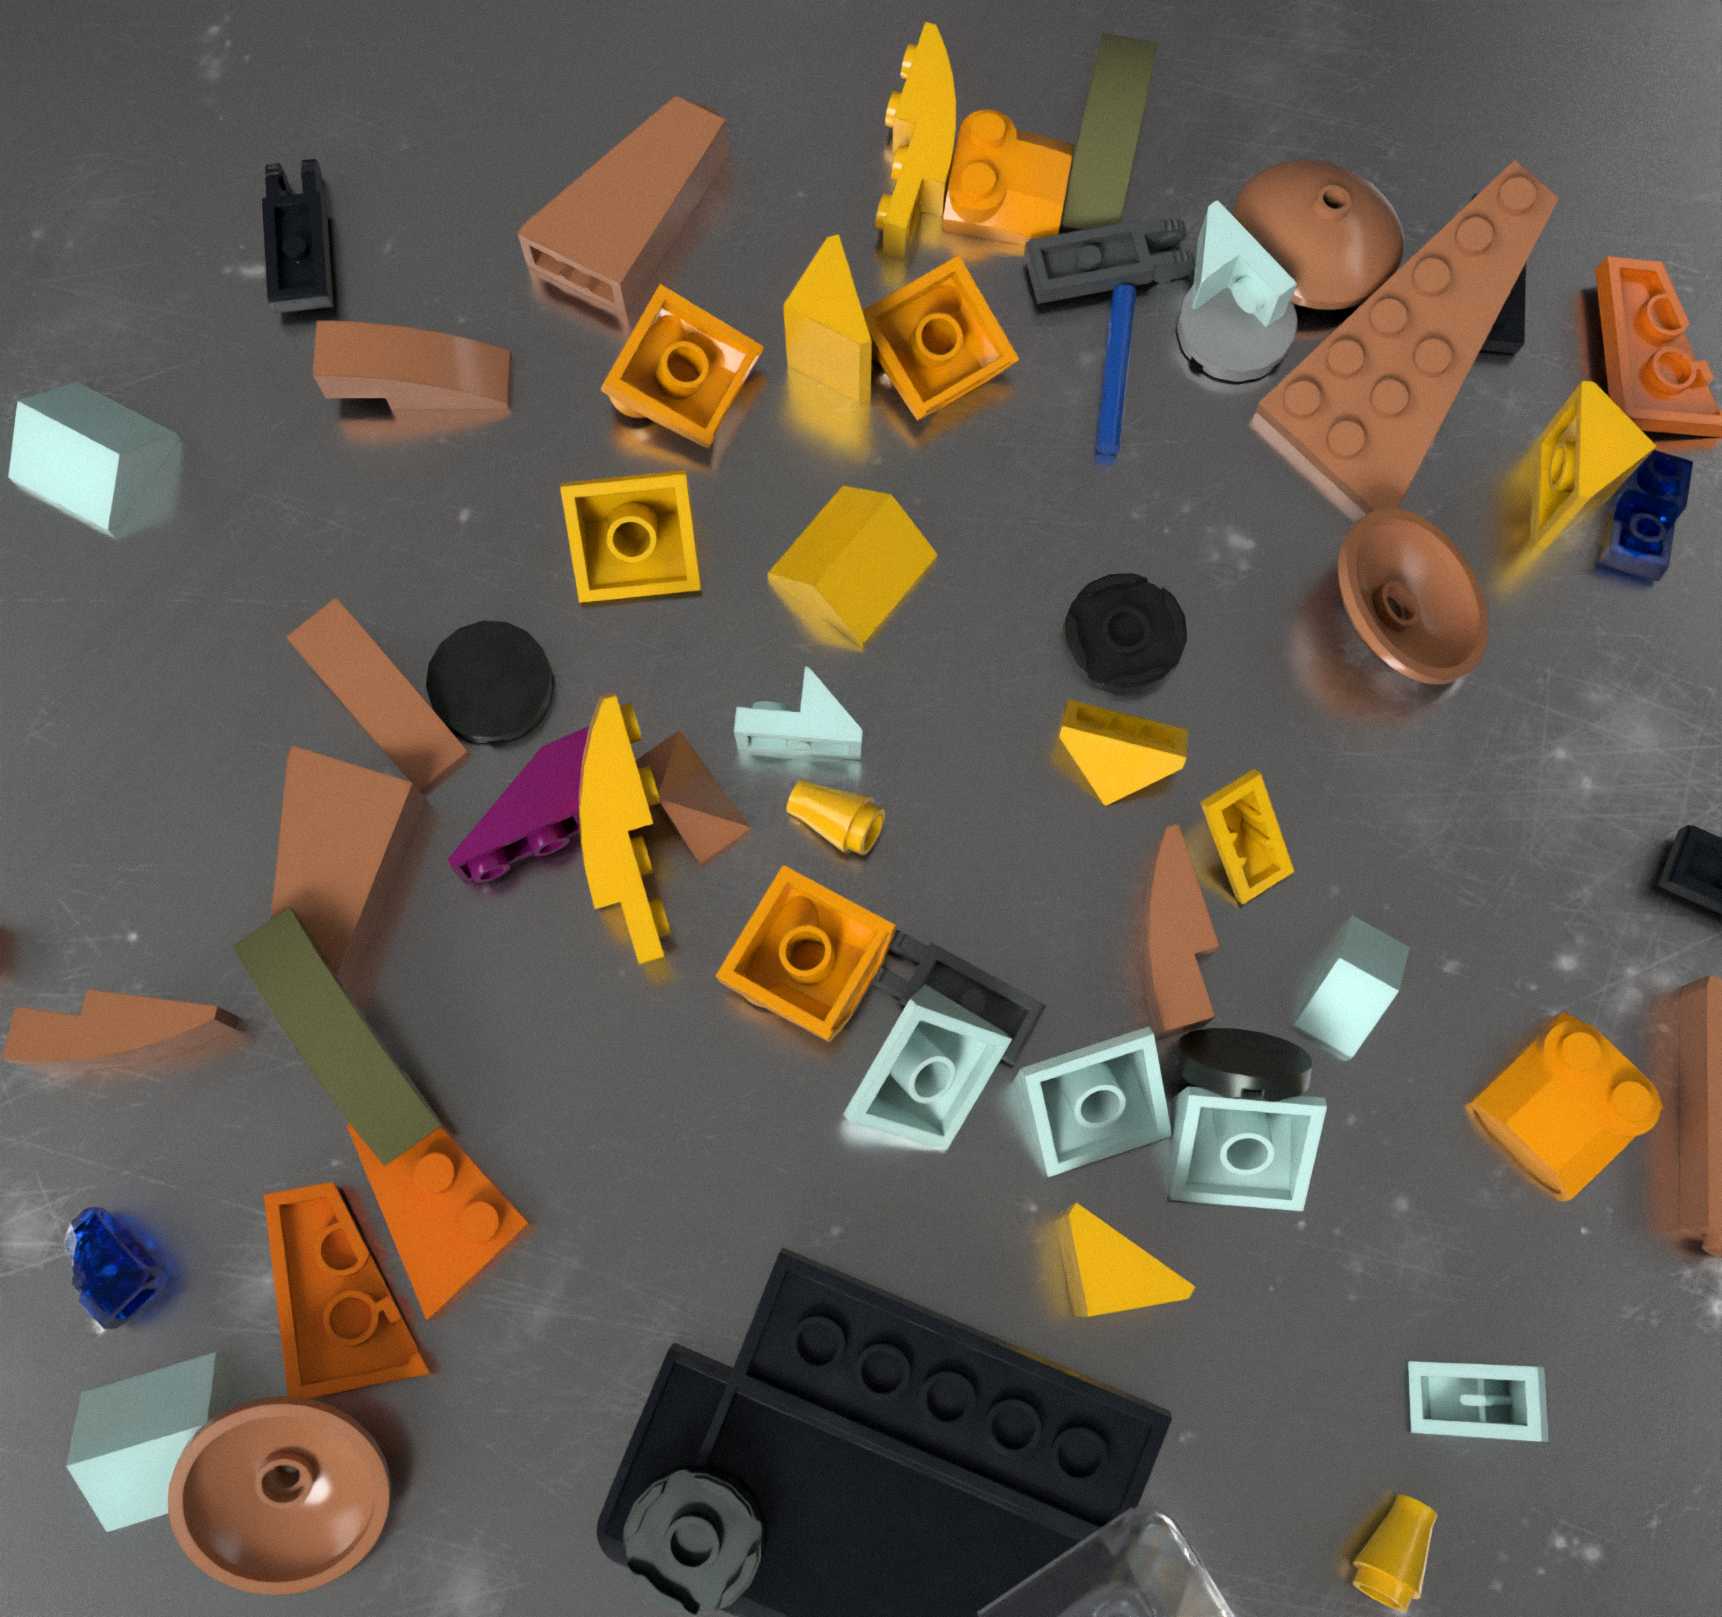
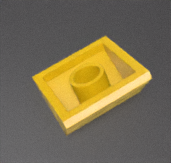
M838 234L826 238L783 304L787 366L858 403L871 401L872 341Z
M1581 381L1538 437L1534 547H1549L1608 501L1657 447L1595 382Z
M686 470L561 482V496L579 603L701 590L694 509Z
M843 485L770 569L767 575L771 581L853 642L864 648L937 561L938 554L892 494Z
M1077 1202L1062 1210L1054 1221L1073 1318L1090 1317L1189 1299L1196 1288Z

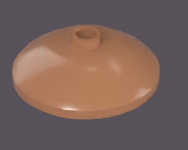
M1294 160L1268 167L1256 174L1244 186L1233 208V217L1297 282L1290 302L1300 306L1322 310H1337L1361 305L1396 273L1402 260L1404 251L1403 230L1392 205L1371 182L1358 173L1340 165L1315 160Z
M1381 508L1366 514L1348 529L1341 543L1338 559V582L1344 608L1359 637L1383 663L1400 674L1418 682L1435 685L1446 684L1470 673L1484 655L1488 641L1489 624L1486 603L1480 584L1462 552L1437 526L1411 511L1399 508Z
M274 1396L260 1398L236 1405L218 1414L202 1426L188 1441L175 1465L169 1484V1520L173 1533L187 1557L198 1568L215 1580L230 1587L257 1594L283 1595L304 1592L328 1584L355 1567L372 1549L383 1530L388 1514L391 1489L390 1475L386 1459L373 1436L364 1426L344 1411L329 1404L302 1397ZM288 1465L298 1470L286 1473L279 1470L277 1466Z

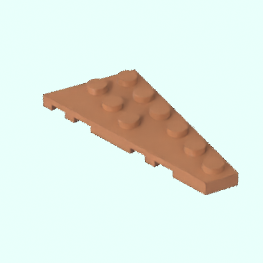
M1514 160L1259 401L1256 412L1366 514L1381 508H1398L1559 197Z

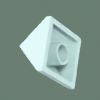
M73 382L17 401L8 477L14 483L113 535L180 438L170 429L79 382Z
M925 984L909 999L843 1115L849 1122L947 1150L1011 1043L1012 1038L1006 1032Z
M1149 1026L1023 1067L1013 1080L1043 1168L1048 1177L1172 1136L1155 1037Z
M1188 1086L1172 1098L1170 1200L1303 1211L1327 1110L1326 1099L1322 1097L1297 1096L1277 1102H1266V1100H1261V1092L1243 1091V1098L1235 1097L1233 1099L1223 1097L1201 1087Z
M221 1352L210 1353L81 1392L66 1467L106 1532L168 1514L169 1484L181 1452L202 1426L218 1414L232 1407Z

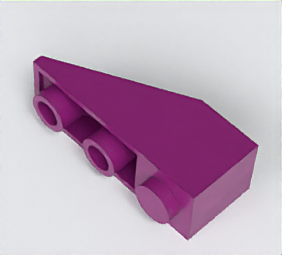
M589 726L542 746L447 859L451 869L464 883L472 879L476 883L495 879L510 869V862L532 852L535 856L553 853L569 843L570 839L568 836L580 831L579 786L582 758Z

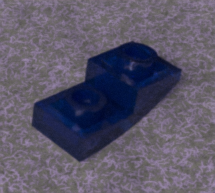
M1653 450L1615 492L1604 534L1599 564L1654 581L1661 579L1669 568L1676 520L1687 507L1693 461Z

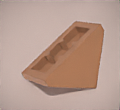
M680 730L635 760L638 769L650 766L660 799V804L656 806L700 867L752 831L751 826Z

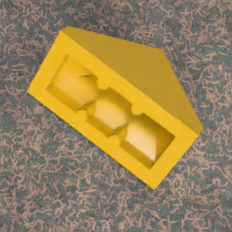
M1067 699L1059 738L1104 806H1107L1183 769L1187 757L1189 729Z
M1252 769L1200 802L1234 896L1242 905L1295 872L1262 775L1257 770Z

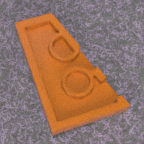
M1607 256L1595 268L1609 397L1642 431L1722 438V409H1718L1708 387V384L1714 380V376L1706 359L1697 361L1684 333L1690 323L1661 261Z
M348 1123L346 1126L427 1321H433L533 1224L443 1126L387 1166H384L352 1125Z
M327 1182L263 1194L288 1396L314 1399L431 1374L334 1182Z

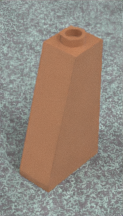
M675 95L522 225L517 235L527 266L627 315L729 157L730 150L726 119L722 118L714 109L707 105H695Z
M292 745L287 757L271 919L289 907L293 908L330 961L328 963L329 967L350 996L425 806L426 799L412 782Z
M1709 975L1682 986L1679 996L1680 1230L1704 1239L1702 1249L1722 1258V979Z

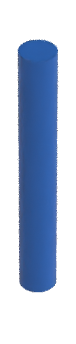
M1129 284L1117 285L1114 287L1112 294L1096 445L1097 451L1103 454H1116L1120 451L1136 300V288Z

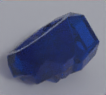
M86 1208L71 1221L66 1233L64 1247L72 1262L71 1271L73 1276L71 1284L79 1292L78 1302L103 1329H117L135 1317L163 1291L168 1278L160 1263L137 1237L104 1208Z

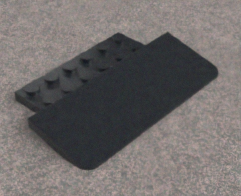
M782 1248L777 1256L734 1367H730L677 1343H673L670 1346L597 1522V1539L604 1554L613 1562L628 1568L629 1560L626 1555V1544L623 1547L624 1526L635 1500L657 1476L681 1466H710L735 1477L754 1497L764 1522V1553L751 1585L732 1605L720 1609L736 1617H1169L1185 1571L1181 1560L1126 1537L1171 1423L1172 1416L1169 1410L786 1248Z

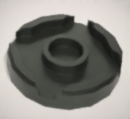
M1134 573L1109 574L1088 583L1078 593L1077 598L1071 603L1063 625L1064 652L1074 671L1092 687L1115 695L1141 694L1161 685L1177 668L1187 642L1186 618L1175 596L1163 586L1160 589L1155 584L1147 582L1149 578Z
M480 621L457 629L438 646L428 664L426 689L434 712L452 733L473 743H489L488 741H498L501 739L508 741L522 736L542 718L551 701L553 685L551 683V668L543 648L529 632L508 622Z
M1236 1028L1201 1029L1191 1031L1180 1037L1176 1064L1179 1063L1178 1072L1187 1082L1196 1087H1201L1223 1097L1233 1099L1235 1097L1243 1098L1244 1088L1262 1090L1261 1100H1266V1102H1277L1286 1098L1297 1097L1309 1089L1312 1057L1303 1048L1285 1039L1262 1032Z
M681 1466L657 1476L635 1500L624 1526L623 1547L626 1544V1555L629 1560L627 1567L633 1582L654 1604L676 1614L697 1615L698 1611H709L714 1608L717 1611L732 1605L751 1585L764 1553V1522L754 1497L735 1477L710 1466Z

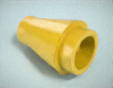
M801 779L795 785L786 806L788 814L799 818L846 855L853 851L863 856L866 855L877 841L886 815L885 809L875 805V800L872 796L817 785L805 779Z
M1398 1494L1392 1509L1353 1561V1565L1358 1569L1353 1585L1372 1599L1392 1609L1407 1612L1412 1598L1421 1599L1431 1534L1438 1514L1426 1504L1412 1497Z

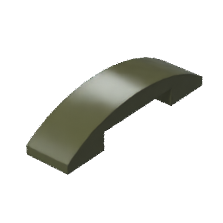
M1103 32L1081 125L1059 232L1069 233L1120 223L1158 43Z
M289 907L233 945L247 973L290 1041L352 1127L384 1166H387L443 1126L409 1075L396 1064L328 965L330 961L293 908Z

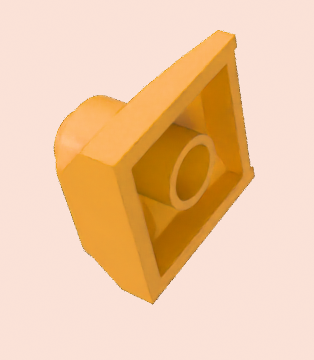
M979 110L968 115L962 120L959 128L946 196L942 232L1026 245V242L1031 239L1058 235L1074 145L1016 129L1010 118L999 111Z
M960 255L862 310L872 341L871 358L881 364L917 421L941 410L987 383L1020 360Z
M659 284L606 377L600 391L609 395L612 404L621 413L634 418L647 417L709 449L719 427L762 353L764 346L662 284Z
M783 865L715 977L720 983L742 994L751 1004L767 1008L805 1030L831 1042L851 1019L885 960L897 927L895 924Z
M1565 1011L1556 1014L1468 1103L1475 1111L1479 1110L1561 1191L1559 1194L1566 1201L1572 1200L1636 1136L1642 1135L1653 1128L1658 1121L1660 1111L1664 1108L1653 1083L1595 1027L1582 1022Z

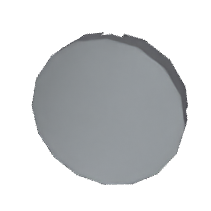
M1194 284L1183 298L1176 328L1181 348L1190 360L1193 357L1196 362L1203 365L1202 371L1214 378L1234 382L1261 378L1271 372L1273 367L1285 358L1294 342L1298 318L1294 304L1289 302L1284 316L1266 328L1254 314L1246 313L1239 307L1232 291L1228 287L1194 311L1192 310Z

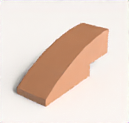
M317 320L312 375L326 399L386 398L391 409H509L512 355L510 350L437 331L388 324Z
M334 598L286 636L287 640L405 777L416 786L421 794L470 755L417 690L337 598Z
M1179 824L1166 827L1156 843L1146 877L1140 916L1139 959L1144 1001L1155 1041L1203 1028L1215 1018L1198 962L1209 959L1220 946Z
M86 989L80 1015L15 1007L2 1060L33 1069L80 1071L119 1068L159 1060L201 1046L235 1030L238 1016L213 1005Z

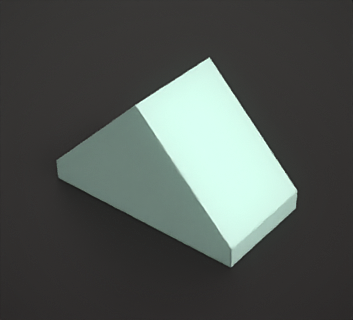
M1352 915L1348 919L1291 1027L1345 1058H1353L1398 994L1410 947Z
M1408 1361L1411 1433L1549 1442L1544 1367Z

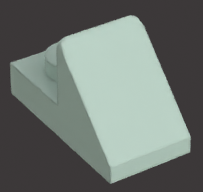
M1216 200L1208 206L1198 237L1192 310L1198 309L1228 287L1232 291L1239 307L1246 313L1254 314L1267 328L1284 316L1297 282L1233 215Z
M805 666L800 712H791L788 706L770 701L756 702L752 705V708L736 707L734 735L738 750L859 761L862 759L863 730L807 666Z

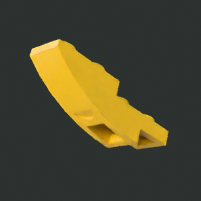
M928 22L924 24L918 45L909 43L901 69V79L906 81L902 93L892 92L885 118V126L893 128L892 152L896 153L893 162L891 180L897 182L892 195L883 193L876 215L875 229L883 231V255L901 260L906 258L920 212L943 217L954 157L956 96L953 73L936 24Z
M612 691L600 695L588 730L579 786V830L583 862L594 909L621 903L638 963L642 964L664 957L659 938L671 935L661 898L648 901L641 876L653 873L643 836L630 839L628 831L654 824L649 807L660 804V799L650 766L638 769L631 744L642 741V736L632 703L619 706L617 696Z

